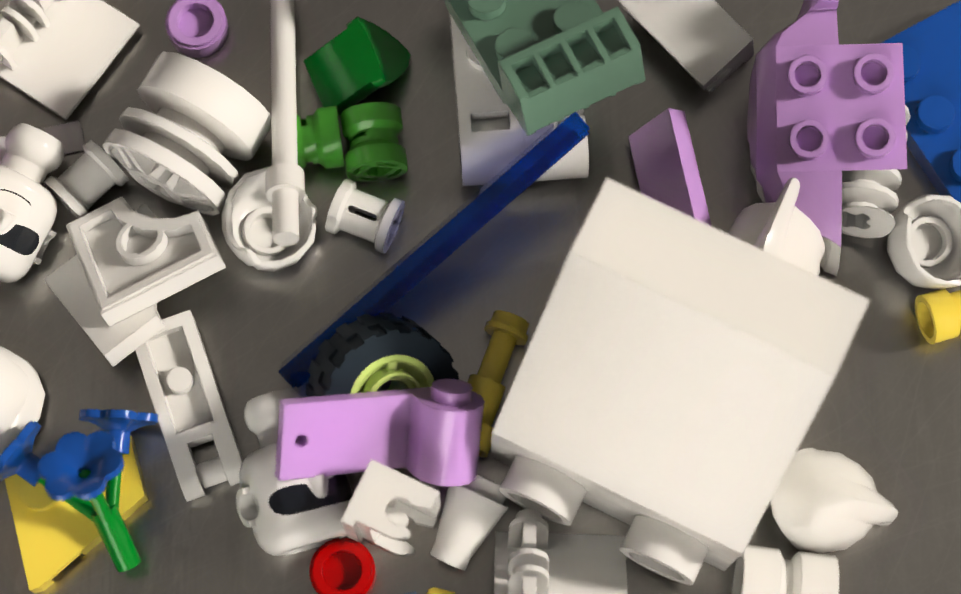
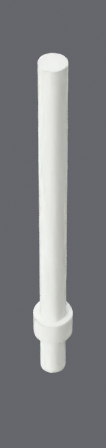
M270 0L272 166L265 172L266 198L272 203L273 242L280 246H291L299 241V202L305 197L304 170L298 165L295 0Z

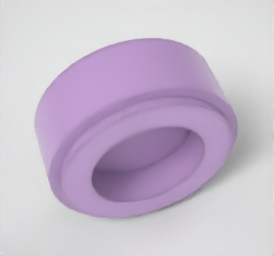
M177 0L171 5L166 15L165 26L174 48L185 56L192 58L210 56L220 50L227 40L229 25L224 9L217 0Z

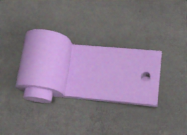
M439 379L432 383V387L280 399L275 476L281 481L310 478L320 474L330 476L365 472L370 460L373 459L391 469L406 468L414 477L431 485L449 487L469 484L477 476L484 400L479 394L472 391V386L469 383L457 379Z

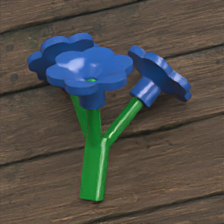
M80 409V421L91 422L102 430L87 436L81 432L67 433L57 441L55 451L45 454L42 458L33 453L34 440L42 426L36 421H30L0 456V483L2 480L17 474L34 487L38 483L42 484L50 498L56 501L67 502L94 522L117 572L128 571L140 564L141 557L119 513L121 473L124 467L123 455L129 454L131 432L144 426L156 425L159 414L120 409ZM106 487V496L104 497L102 492Z

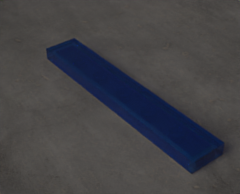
M577 112L564 117L563 120L552 125L281 363L278 370L279 374L292 388H299L310 378L308 369L311 361H315L320 352L319 346L325 339L329 340L336 333L335 329L344 323L348 325L356 321L358 316L365 314L377 316L380 315V312H386L589 134L588 130L590 127Z

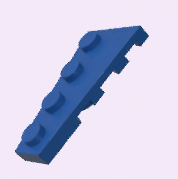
M959 0L881 43H903L905 105L908 107L911 115L906 125L908 133L907 147L938 194L949 195L961 203V1Z

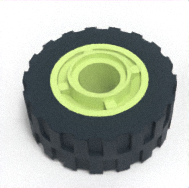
M380 312V315L377 316L365 314L358 316L356 321L348 325L344 323L335 329L336 333L329 340L325 339L319 346L320 352L315 361H311L308 369L310 379L309 383H306V396L316 397L375 392L382 384L390 380L391 384L387 390L432 387V383L436 380H459L458 371L452 366L454 360L450 353L441 346L438 340L412 319L403 315L402 318H398L389 312Z

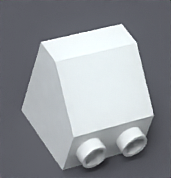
M606 178L567 256L493 428L491 458L510 466L499 491L525 509H535L542 514L543 518L562 525L570 526L582 502L630 525L620 551L639 565L673 581L693 585L703 562L725 571L743 554L840 368L870 300Z

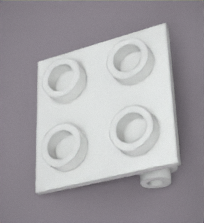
M11 0L0 11V78L67 120L138 29L139 24L102 0Z
M535 509L520 510L517 512L516 518L510 522L509 532L495 531L494 594H628L626 556L620 551L625 536L549 533L548 523L542 519V514Z

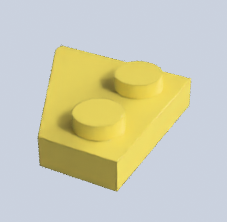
M131 435L129 454L123 455L124 467L121 473L119 513L123 521L149 500L135 441ZM15 474L6 478L5 484L29 591L39 593L49 588L54 583L52 579L80 554L86 555L102 541V538L94 522L65 501H56L50 498L42 484L38 483L34 487ZM106 487L102 492L104 497L106 496Z

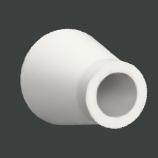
M477 474L475 480L469 484L449 486L436 540L430 555L465 571L472 556L509 508L503 505L506 497L499 491L501 485Z

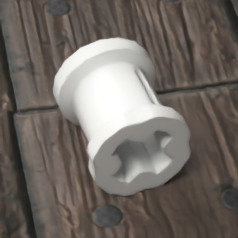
M89 140L82 146L84 154L58 178L50 176L43 182L58 201L77 219L88 214V209L114 185L122 187L129 180L117 163L92 140Z
M344 179L330 205L325 230L332 234H337L342 230L373 242L375 250L384 254L391 246L404 213L405 201L394 198L391 202L357 190L356 182ZM358 211L360 213L376 218V220L372 221L365 217L354 214V212Z

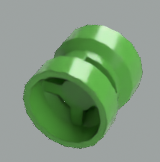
M369 102L351 106L340 114L342 135L350 142V150L345 155L346 173L349 179L358 182H381L398 178L408 171L406 149L398 141V135L403 130L402 114L399 106L388 102Z
M337 105L317 108L314 114L307 115L306 119H301L297 114L298 165L303 170L308 162L321 164L326 169L345 166Z

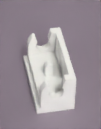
M618 0L619 5L695 79V82L703 90L706 89L709 93L754 55L753 38L715 0Z
M371 459L340 522L350 539L361 544L365 540L397 556H411L415 553L413 546L406 541L398 540H406L411 537V532L406 528L409 524L408 518L413 520L416 525L429 528L435 527L442 513L440 492Z

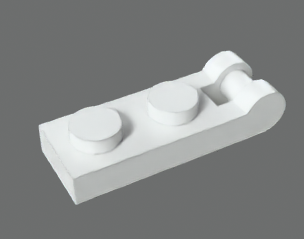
M191 310L162 319L165 328L135 350L155 412L159 414L158 421L181 490L187 502L205 496L206 488L228 481L230 486L240 483L239 471L244 461ZM214 440L219 457L196 465L191 448Z

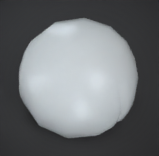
M269 167L245 173L231 188L221 213V223L227 245L247 266H254L257 270L274 272L297 264L313 245L317 226V207L305 193L304 199L299 202V241L291 246H280L274 243L272 203L266 198L265 172Z
M927 194L914 198L906 203L894 216L896 224L893 231L888 234L887 252L895 271L913 286L925 289L943 290L960 286L961 203L949 195Z

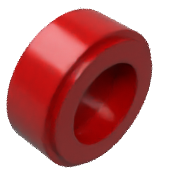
M336 538L327 541L316 550L310 562L309 576L317 594H369L375 584L376 566L371 553L363 544L350 538Z

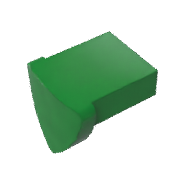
M358 16L346 24V30L303 60L322 106L337 105L338 115L345 109L356 105L377 89L387 86L399 78L407 69L411 59L408 49L395 37L376 24Z

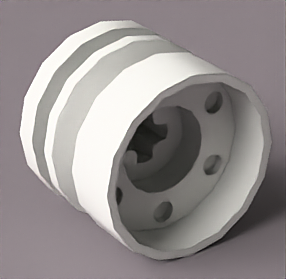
M163 51L157 56L137 88L140 99L154 113L138 108H126L119 117V121L125 130L116 128L112 130L102 146L105 152L121 168L149 191L172 203L214 216L221 212L226 201L225 192L221 188L231 189L240 180L238 171L224 156L244 161L252 159L271 128V114L261 102L222 73L179 53Z

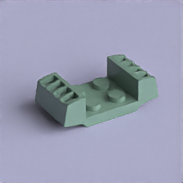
M444 0L447 10L502 102L508 105L527 136L536 133L537 130L553 122H559L564 117L581 109L585 110L600 100L609 96L611 98L616 93L630 86L646 81L640 43L618 6L603 13L596 0Z

